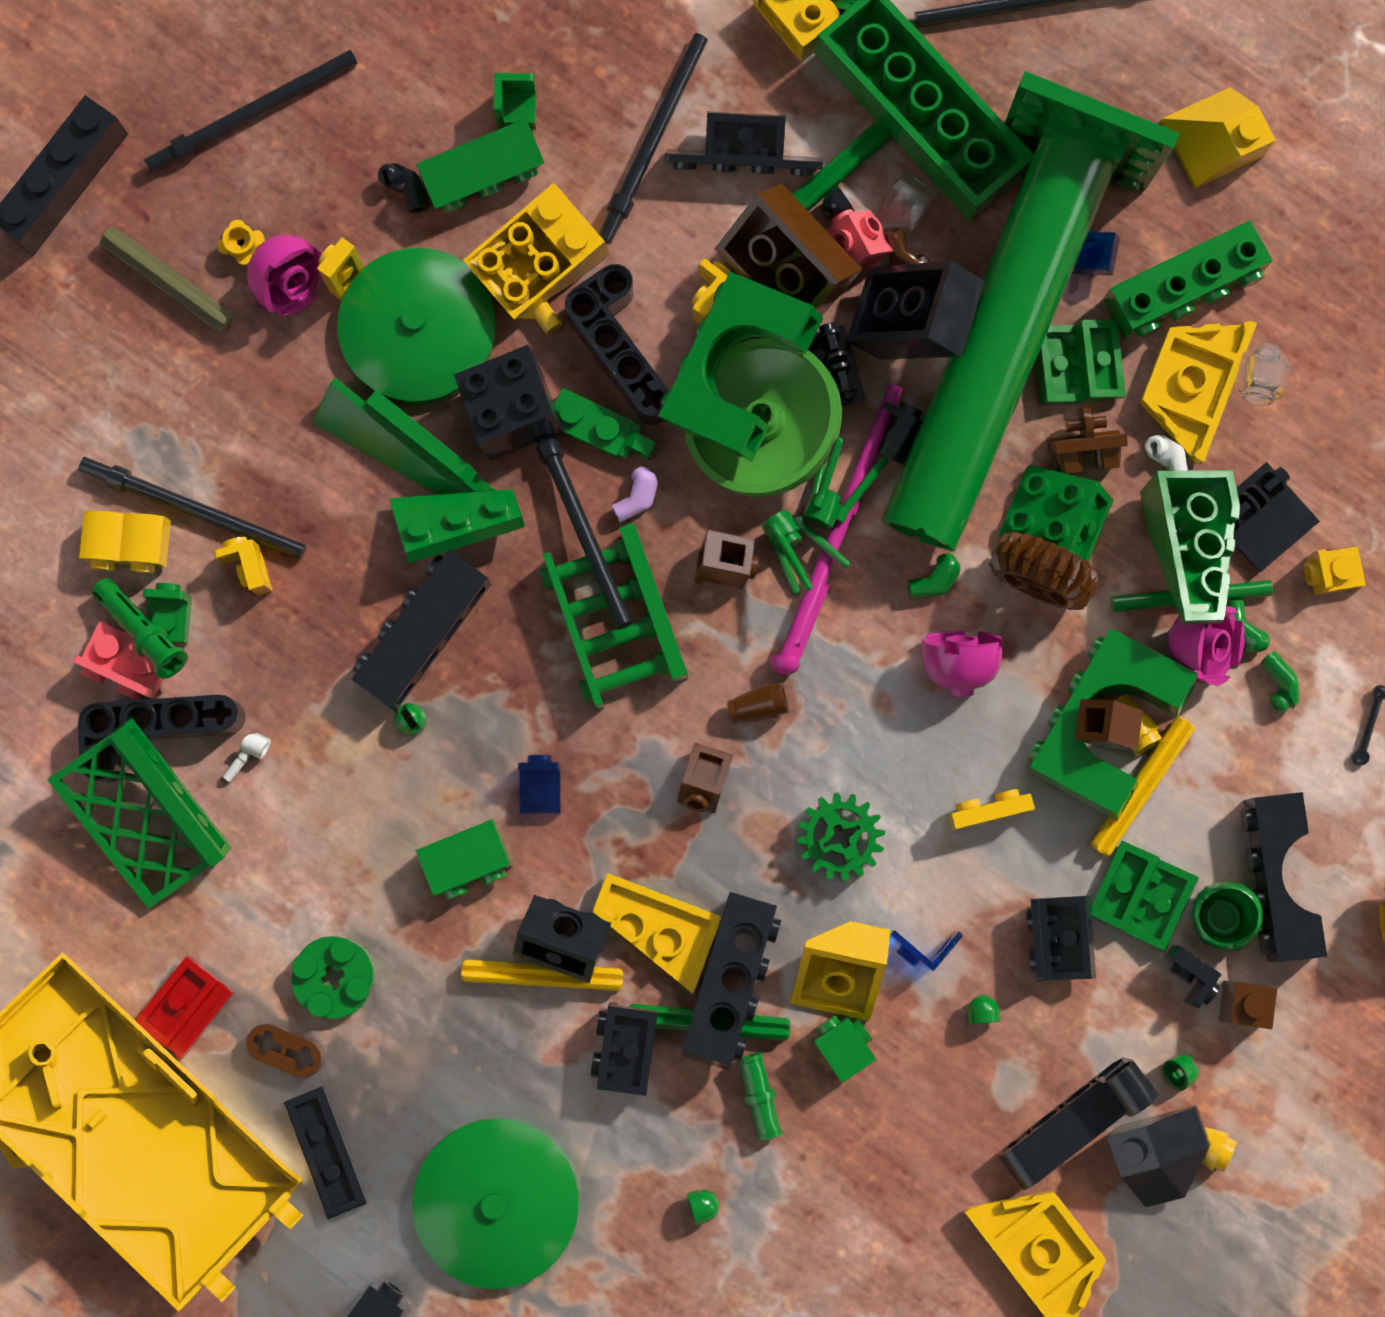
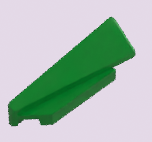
M337 378L330 382L314 415L313 421L315 425L437 495L495 490L477 476V472L466 461L377 390L364 402Z

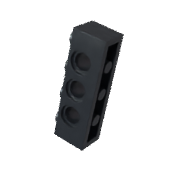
M729 892L682 1051V1057L730 1071L732 1061L741 1063L748 1039L740 1036L744 1020L753 1022L759 998L751 995L755 981L764 983L770 958L763 957L767 941L775 943L782 921L774 917L777 905ZM740 934H749L755 939L756 948L750 952H742L735 947L733 940ZM728 973H737L743 977L745 987L738 992H731L723 986L722 978ZM725 1012L732 1017L734 1026L727 1032H719L712 1027L710 1018L715 1013Z

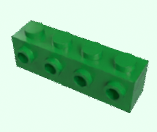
M1249 220L1110 287L1103 301L1113 319L1117 320L1118 329L1124 340L1136 334L1139 339H1142L1161 328L1159 323L1171 317L1174 322L1180 321L1194 313V306L1204 301H1207L1208 305L1215 304L1230 295L1229 289L1239 284L1243 288H1247L1259 282L1265 277L1263 272L1273 260L1252 221Z

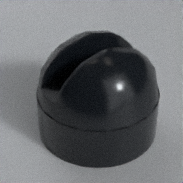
M839 186L830 191L823 199L822 209L824 215L831 221L838 214L846 210L852 209L855 212Z

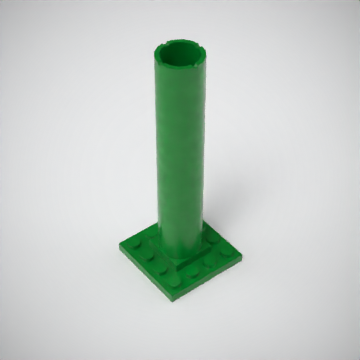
M1027 71L1022 76L1004 123L1026 147L1032 145L1037 148L982 280L985 282L962 356L949 357L881 521L884 525L907 537L917 536L919 542L950 552H955L1111 178L1116 179V184L1126 190L1138 191V189L1145 191L1174 149L1180 135L1176 131Z

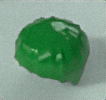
M1215 881L1213 884L1205 886L1197 894V899L1193 903V910L1190 915L1193 919V928L1205 945L1228 952L1238 951L1248 946L1251 940L1257 938L1263 922V910L1256 894L1245 885L1235 881Z

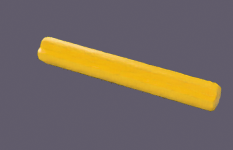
M1178 717L1169 726L1162 737L1163 740L1157 744L1135 776L1138 779V787L1119 821L1117 822L1108 817L1091 841L1090 846L1096 852L1106 857L1114 851L1194 733L1195 726L1188 720Z
M464 960L461 967L462 981L474 983L619 991L623 987L624 978L623 970L619 968L596 967L589 984L534 963Z

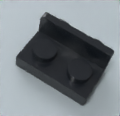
M609 1002L607 1011H599L596 1035L604 1036L602 1053L594 1052L591 1067V1077L598 1078L597 1089L642 1096L647 1095L658 1011L620 1006L616 1002Z

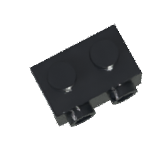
M1090 896L1031 899V907L1027 909L1026 920L1029 931L1033 932L1034 948L1030 950L1029 961L1031 971L1036 973L1037 982L1096 978Z

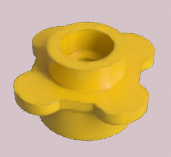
M234 220L224 231L223 239L218 241L217 247L221 254H229L235 257L240 265L246 266L253 252L265 241V238L261 231H252L242 220ZM244 240L245 243L244 245L239 246L238 241Z

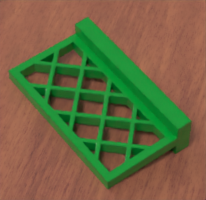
M133 718L119 726L114 732L47 779L148 909L209 866L213 867L223 860L231 849V845ZM109 745H112L122 758L120 771L98 768L100 752ZM92 758L91 767L82 765ZM128 767L131 769V771H132L134 774H132V773H127ZM71 772L90 774L88 793L72 792L63 781V778ZM97 776L119 779L117 799L94 796ZM126 780L142 783L147 790L146 804L123 801ZM153 799L159 806L152 805ZM81 802H86V808H84ZM93 804L115 807L113 827L98 825L92 818ZM122 808L144 812L142 832L120 828ZM151 813L166 815L173 823L171 836L149 833ZM178 831H179L180 834L184 837V839H183V838H177V836H178ZM106 834L112 835L111 841ZM118 836L141 840L138 859L121 855L117 850ZM147 841L170 844L167 864L145 860ZM176 845L192 848L201 861L191 868L174 865ZM131 866L137 867L136 873ZM144 868L166 872L164 887L154 894L150 892L142 881ZM172 873L181 874L172 880Z

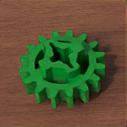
M839 792L834 793L832 803L830 804L823 797L818 798L817 802L820 809L816 811L808 807L805 813L810 818V821L799 822L797 825L798 828L806 831L805 836L796 839V844L806 845L807 851L800 856L801 859L805 860L812 857L815 862L811 867V871L814 873L821 867L826 869V880H831L834 873L839 872L842 882L848 881L849 871L851 870L858 877L863 876L864 872L861 865L865 863L870 867H874L877 863L871 857L872 852L881 853L884 850V847L876 843V838L884 836L885 830L875 829L874 824L881 818L880 815L877 814L869 817L866 812L870 807V803L867 801L860 807L856 806V795L851 794L846 802H842ZM835 810L851 812L860 819L854 822L843 820ZM821 818L825 826L822 839L814 843V828ZM837 826L840 831H849L857 828V831L850 834L851 836L846 840L848 847L843 848L840 843L824 847V844L835 835L833 827ZM867 832V845L863 854L859 856L856 848L859 835ZM827 852L840 855L846 864H833L825 860L821 855Z

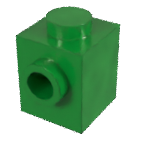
M833 1015L815 1028L819 1035L813 1038L812 1041L840 1082L844 1083L877 1060L867 1046V1043L872 1038L859 1019L852 1023L846 1016L839 1020L836 1015Z

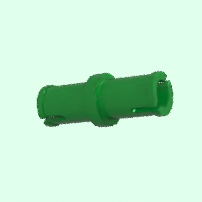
M761 1052L745 1055L742 1057L741 1063L737 1062L746 1090L743 1099L745 1105H750L758 1141L769 1140L783 1134L773 1101L777 1097L774 1088H770Z

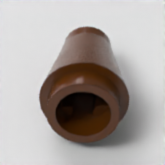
M768 681L735 697V699L727 701L733 724L780 720L781 715L790 713L785 690L781 682L772 684L771 681Z

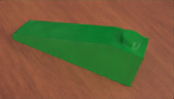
M1233 470L1157 471L1140 491L1146 528L1182 624L1221 623L1225 618L1230 575L1228 574L1230 556L1234 552L1235 540L1233 539L1235 522L1239 519L1240 512Z

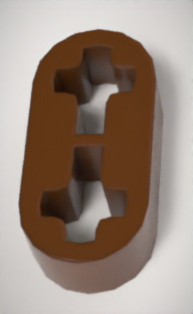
M270 1023L258 1025L247 1036V1050L253 1058L297 1077L311 1076L318 1072L323 1065L325 1057L320 1044L278 1025ZM270 1031L273 1033L271 1040L282 1045L283 1048L281 1051L268 1049L264 1054L260 1051L262 1045L257 1042V1037L264 1036ZM308 1047L311 1049L309 1056L315 1059L314 1064L305 1065L303 1069H300L298 1067L299 1060L288 1055L290 1049L301 1052Z

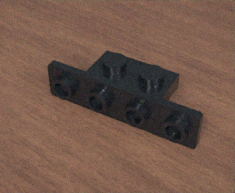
M707 111L705 151L666 149L665 161L673 162V168L684 170H694L697 168V163L712 164V170L721 172L736 171V165L751 166V172L759 174H774L775 167L790 168L791 175L813 176L814 170L823 169L821 157L783 155L786 115Z

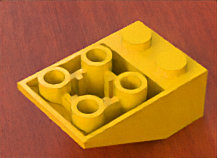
M553 183L463 259V261L509 315L516 320L578 281L610 253L603 238L556 184Z

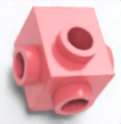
M852 209L846 210L832 219L833 226L827 230L834 240L862 268L859 273L866 272L893 251L883 234L881 223L873 216L871 210L853 212Z

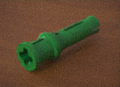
M104 578L93 586L92 597L103 606L115 622L131 637L135 652L141 657H146L152 663L154 672L159 678L168 679L182 670L188 660V655L183 648L175 647L167 638V631L162 626L152 624L111 578Z

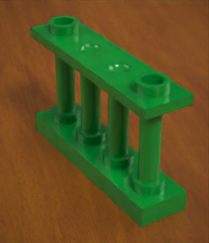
M635 523L620 527L621 539L615 541V546L601 550L607 565L621 561L622 564L630 562L635 577L629 578V583L618 586L617 589L623 602L633 598L635 601L643 599L648 614L641 616L642 621L633 623L621 630L616 629L581 641L574 619L607 608L602 593L569 604L567 602L561 581L592 571L586 556L555 566L551 553L548 552L542 554L546 565L539 568L546 590L555 589L585 678L578 682L585 702L594 701L597 710L605 708L600 694L660 673L662 677L670 675L673 684L688 679L684 661ZM648 636L649 639L657 638L661 652L654 654V659L594 679L587 656Z

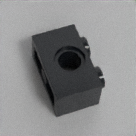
M534 894L517 932L512 955L590 984L606 945L611 922L605 921L595 914L584 913L567 907L557 900L546 899Z

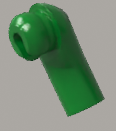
M943 553L936 558L937 564L930 577L908 580L910 599L946 594L960 575L961 566L956 557L951 553Z
M1244 600L1227 601L1226 606L1235 608L1238 612L1233 613L1235 620L1242 621L1244 625L1245 644L1243 650L1249 653L1265 651L1269 647L1270 637L1267 632L1258 629L1246 621Z
M1273 651L1260 664L1277 682L1278 692L1271 695L1270 704L1278 713H1285L1289 708L1294 709L1300 701L1298 676L1276 651Z

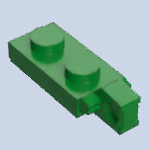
M564 388L561 389L554 404L564 430L561 434L615 459L620 457L627 460L629 454L632 453L650 461L656 448V442L640 434L642 426Z

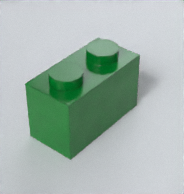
M493 819L415 850L433 896L439 897L444 895L446 901L468 893L467 885L482 879L485 886L507 877L505 870L513 867L496 821Z

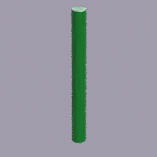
M1271 580L1229 584L1227 600L1272 596ZM1170 590L1111 596L1110 599L1112 612L1175 606Z

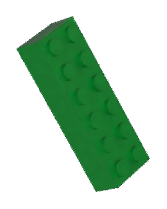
M858 0L817 35L815 55L870 115L888 129L890 136L970 223L1026 175L1034 154L890 0Z

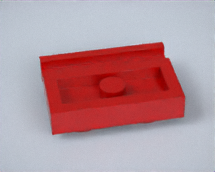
M186 956L135 1021L164 1047L174 1052L179 1059H183L236 992L229 989L220 979L191 956Z

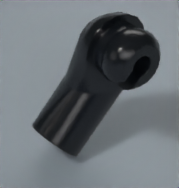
M386 163L379 168V181L388 188L405 195L410 213H419L428 208L420 177L415 171L396 163Z

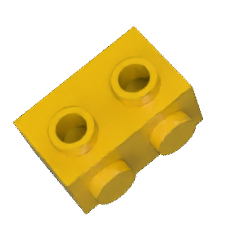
M753 0V5L800 62L815 52L817 35L840 16L837 7L831 0Z

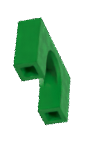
M729 272L725 282H722L716 289L714 304L707 318L700 322L696 332V340L690 352L680 362L679 375L672 389L668 390L662 398L661 403L663 407L658 416L678 430L753 462L770 426L758 415L721 399L716 386V374L719 363L732 346L742 340L753 337L768 338L806 354L823 317L808 303Z
M1110 628L1105 638L1098 636L1088 653V657L1092 661L1085 673L1078 670L1068 688V691L1072 693L1065 707L1060 704L1056 707L1048 722V726L1052 730L1045 742L1039 739L1035 743L1029 754L1028 761L1032 762L1030 769L1033 776L1118 822L1138 787V779L1101 760L1088 749L1084 742L1075 740L1080 700H1100L1112 694L1129 693L1178 717L1197 684L1198 673Z

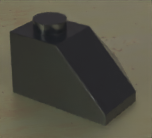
M1197 1105L1121 1125L1107 1136L1121 1178L1145 1207L1185 1198L1211 1146Z

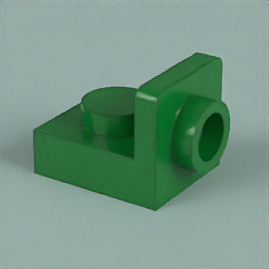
M156 583V589H143V597L148 600L146 618L152 624L162 626L168 633L167 638L173 644H188L192 597L186 592L180 591V585L172 583Z

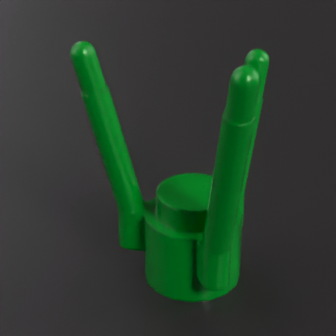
M841 437L836 438L828 463L826 461L815 474L803 517L818 526L832 529L835 521L844 523L849 511L888 463L889 459L887 456H883L841 506L839 504L841 496L828 490L843 445V439Z
M783 510L770 517L762 525L763 531L769 538L767 542L775 552L793 594H799L800 589L790 564L804 588L810 591L813 587L793 551V548L803 540L800 535L801 532L844 568L850 566V562L814 531L802 515L793 518L788 510Z

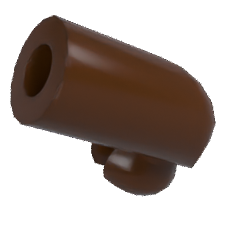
M894 227L885 231L886 239L893 250L888 254L891 266L930 262L927 256L921 254L915 256L907 250L903 227Z

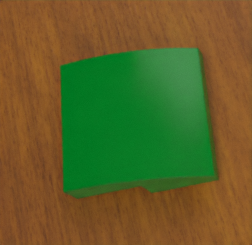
M1081 320L1075 325H1050L1035 360L1041 406L1094 403L1126 397L1117 320Z
M1121 841L1091 905V916L1143 943L1166 952L1199 881V877L1160 860V857Z

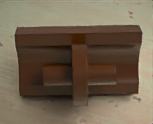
M1089 406L1080 407L1078 419L1065 421L1066 432L1080 431V434L1047 437L1048 449L1055 453L1058 470L1061 473L1069 474L1083 471L1081 451L1094 450L1095 468H1119L1121 447L1128 446L1127 434H1120L1119 430L1094 432V429L1107 427L1106 416L1093 417Z

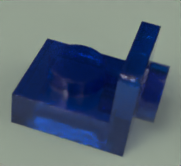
M528 755L527 762L518 763V772L520 773V814H561V764L559 762H552V755Z

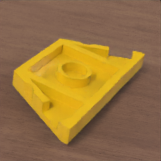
M1253 321L1243 322L1241 325L1228 326L1207 324L1200 328H1192L1190 326L1170 327L1164 337L1139 403L1168 435L1184 448L1185 453L1196 464L1201 465L1207 456L1257 323Z
M1049 1190L969 1206L963 1210L1044 1317L1079 1316L1082 1308L1085 1309L1091 1296V1287L1094 1281L1099 1278L1106 1258L1054 1191Z

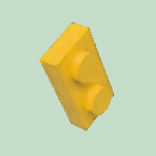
M341 237L336 245L331 244L324 250L319 259L320 265L317 269L329 292L342 301L349 284L364 268V265L355 246Z
M1018 789L994 794L996 800L994 803L980 806L978 798L955 804L957 812L947 815L950 830L953 831L1032 811L1035 807L1031 793L1020 796Z

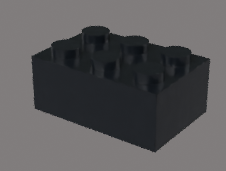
M953 261L870 267L846 341L879 360L961 357L985 281Z

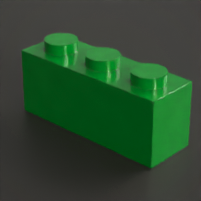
M527 118L415 163L434 209L443 207L445 213L466 205L464 197L479 191L481 198L502 190L500 182L514 176L517 183L530 179L539 174L536 167L545 164Z

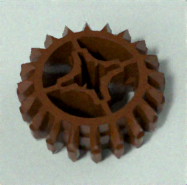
M1019 532L1004 533L991 554L992 559L989 566L995 576L1009 584L1011 588H1015L1036 600L1043 601L1047 605L1051 604L1068 610H1082L1096 592L1099 576L1095 568L1089 562L1082 560L1079 555L1069 552L1067 548L1057 546L1054 542L1045 541L1041 537L1036 538L1028 533L1021 534Z

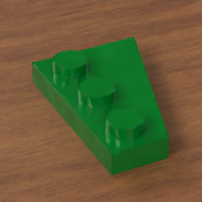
M513 489L389 498L409 563L525 527Z

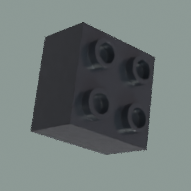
M529 345L454 374L477 443L490 461L564 431L540 364Z

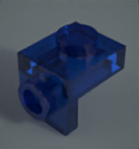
M1089 231L1072 274L1113 276L1120 241L1116 232Z

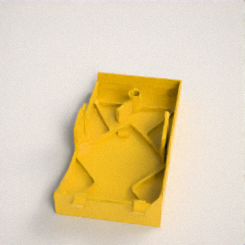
M63 952L0 1011V1139L180 1314L205 1287L221 1302L228 1297L236 1287L220 1271L273 1215L289 1230L304 1216L288 1201L302 1186L303 1179L282 1163L204 1085Z

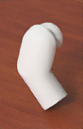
M1155 435L1147 439L1145 451L1151 459L1165 466L1168 471L1188 470L1185 451L1181 445L1163 435Z

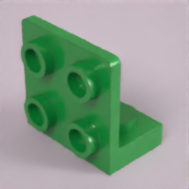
M1029 465L1024 472L999 535L1002 538L1004 533H1028L1033 537H1041L1045 541L1054 542L1057 546L1067 548L1069 552L1079 555L1082 560L1089 562L1114 499L1097 481Z

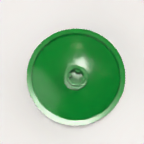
M406 248L387 253L375 259L354 277L344 293L340 304L337 330L339 344L346 362L355 376L368 389L373 392L377 390L388 400L396 403L427 405L447 400L459 394L460 391L454 374L490 360L496 341L497 325L494 306L487 288L464 262L439 250Z
M508 1118L477 1120L463 1125L448 1134L431 1150L419 1170L413 1190L412 1211L414 1225L426 1253L442 1271L452 1278L467 1285L484 1289H505L519 1286L547 1271L567 1248L576 1227L579 1213L577 1179L571 1163L563 1150L550 1136L540 1129L525 1122Z

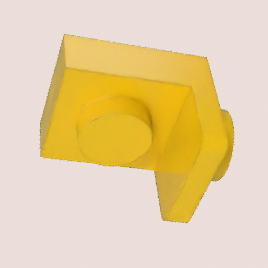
M705 258L698 264L699 276L711 285L704 284L697 291L691 302L694 305L692 307L693 320L698 324L704 318H707L714 304L716 289L722 282H725L730 272L723 264L717 261L712 264Z
M236 537L223 542V548L214 550L215 558L222 564L241 560V563L236 565V570L243 588L248 586V589L257 596L273 591L261 547L252 539L247 540L246 537Z
M1358 546L1332 551L1322 549L1307 556L1304 574L1307 584L1313 587L1314 595L1358 589L1366 586Z

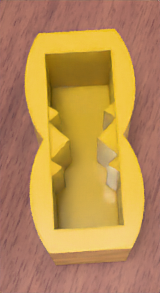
M84 511L79 559L90 563V569L96 571L114 572L115 565H128L132 573L154 574L155 568L167 567L171 520L164 516L151 514Z

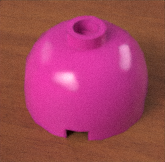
M279 234L267 239L253 252L247 266V281L253 296L271 313L277 312L281 316H291L301 312L316 299L317 295L311 292L317 287L319 281L325 284L317 269L320 265L319 259L322 252L308 241L295 235Z
M1226 606L1225 618L1221 623L1182 624L1180 616H1178L1169 629L1167 645L1170 659L1197 672L1196 682L1219 686L1227 682L1231 677L1225 675L1230 666L1238 667L1245 639L1243 622L1235 620L1233 614L1238 613L1235 608Z
M965 630L930 633L926 635V639L922 638L921 640L923 668L929 679L935 684L950 689V695L957 697L974 695V689L988 685L995 679L1000 670L1002 637L985 631H978V638L965 635Z

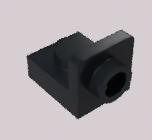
M903 400L899 407L886 401L883 408L899 418L896 424L887 432L880 453L904 465L921 426L922 420L920 417L923 411Z
M1171 945L1163 959L1172 964L1169 971L1188 984H1191L1193 979L1197 981L1184 1002L1195 1008H1200L1202 1004L1208 1005L1220 989V985L1216 982L1222 974L1182 946Z

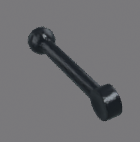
M1377 685L1373 689L1374 702L1360 747L1351 756L1353 763L1356 765H1365L1370 759L1367 749L1382 701L1385 700L1384 685Z

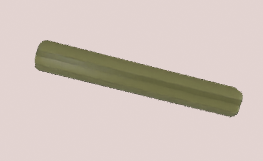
M111 227L104 231L100 240L102 247L217 332H223L225 329H228L233 320V314L116 227Z

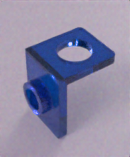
M895 930L890 931V938L900 946L896 953L912 967L915 968L920 963L928 971H934L963 937L962 933L954 931L929 960Z

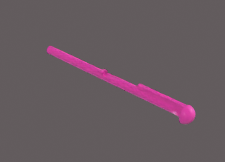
M889 384L841 501V506L873 466L893 413L885 410L883 406L886 401L897 406L903 391L899 386ZM859 500L849 511L845 522L835 521L828 533L826 541L837 551L840 548L851 517H854L857 513ZM824 550L821 551L810 578L813 587L810 591L805 590L780 654H771L770 664L773 670L780 675H791L799 669L800 665L798 663L830 584L826 583L835 559L830 557Z

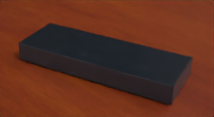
M325 1085L285 1101V1107L327 1218L331 1219L369 1202Z

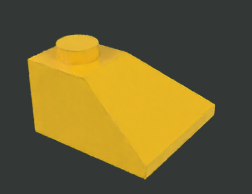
M1231 87L1160 120V124L1163 127L1180 133L1174 150L1194 189L1263 158L1276 141L1259 107Z
M849 921L807 940L799 964L790 1004L870 1021L887 966L891 930Z

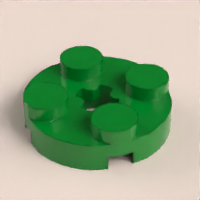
M338 936L322 937L308 944L293 961L292 989L301 1006L312 1015L329 1019L346 1017L360 1010L368 1000L367 998L372 992L376 978L375 967L369 953L358 943ZM331 965L335 971L342 969L344 972V977L339 980L340 987L335 990L331 984L325 985L323 982V977L327 975L326 968Z

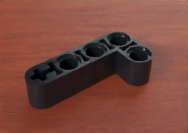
M610 264L567 294L565 299L567 320L637 417L648 425H658L664 422L658 415L663 407L661 403L662 398L668 389L614 317L615 314L627 307L634 296L633 277L625 266ZM613 280H619L626 285L622 292L616 294L610 293L605 289L606 285ZM580 303H589L594 307L593 311L587 316H579L573 312L575 306ZM609 333L617 338L616 343L609 348L601 347L596 343L597 338L602 334ZM625 365H635L640 369V374L636 378L625 379L619 375V371ZM645 385L646 393L653 401L660 399V408L655 409L652 405L646 407V397L642 391Z
M226 695L92 703L83 708L79 714V756L114 732L129 719L133 718L135 721L137 714L143 710H148L151 717L148 727L142 730L149 740L234 734L245 723V710L240 703ZM223 706L232 711L231 716L224 718V724L212 717L205 718L204 711L209 714H220L223 712ZM188 707L191 710V720L185 727L178 728L175 724V715L180 709ZM106 712L110 719L109 726L105 731L97 733L94 727L95 719L100 714ZM109 745L100 752V755L103 753L109 754L111 765L108 770L120 771L122 758L114 747ZM92 758L82 765L91 767ZM97 776L96 780L110 783L118 779Z
M1120 1058L1011 1141L999 1152L998 1157L1022 1189H1029L1124 1115L1132 1117L1146 1109L1159 1097V1093L1133 1059Z

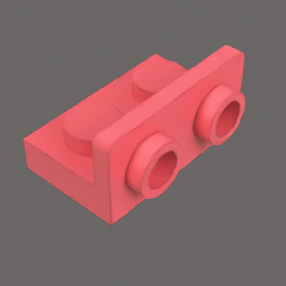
M99 621L82 657L75 655L72 661L83 667L80 675L102 685L106 678L119 683L117 692L134 700H140L142 694L155 699L164 680L155 674L154 666L146 657H141L135 652L133 640L127 633Z

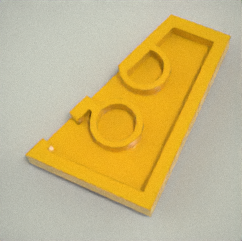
M607 873L593 912L601 919L611 922V927L693 994L722 916Z

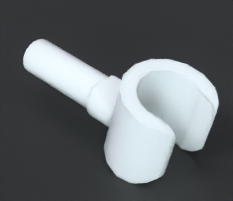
M259 733L246 736L242 741L238 757L222 777L231 782L248 761L250 755L263 759L271 745V739Z

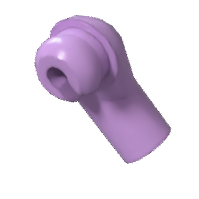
M639 467L635 469L631 475L634 481L630 496L611 505L620 523L652 506L658 481L655 473L651 472L649 468Z

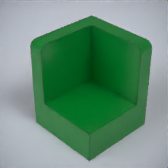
M494 73L493 110L497 128H503L527 118L530 128L536 129L537 89L534 74Z

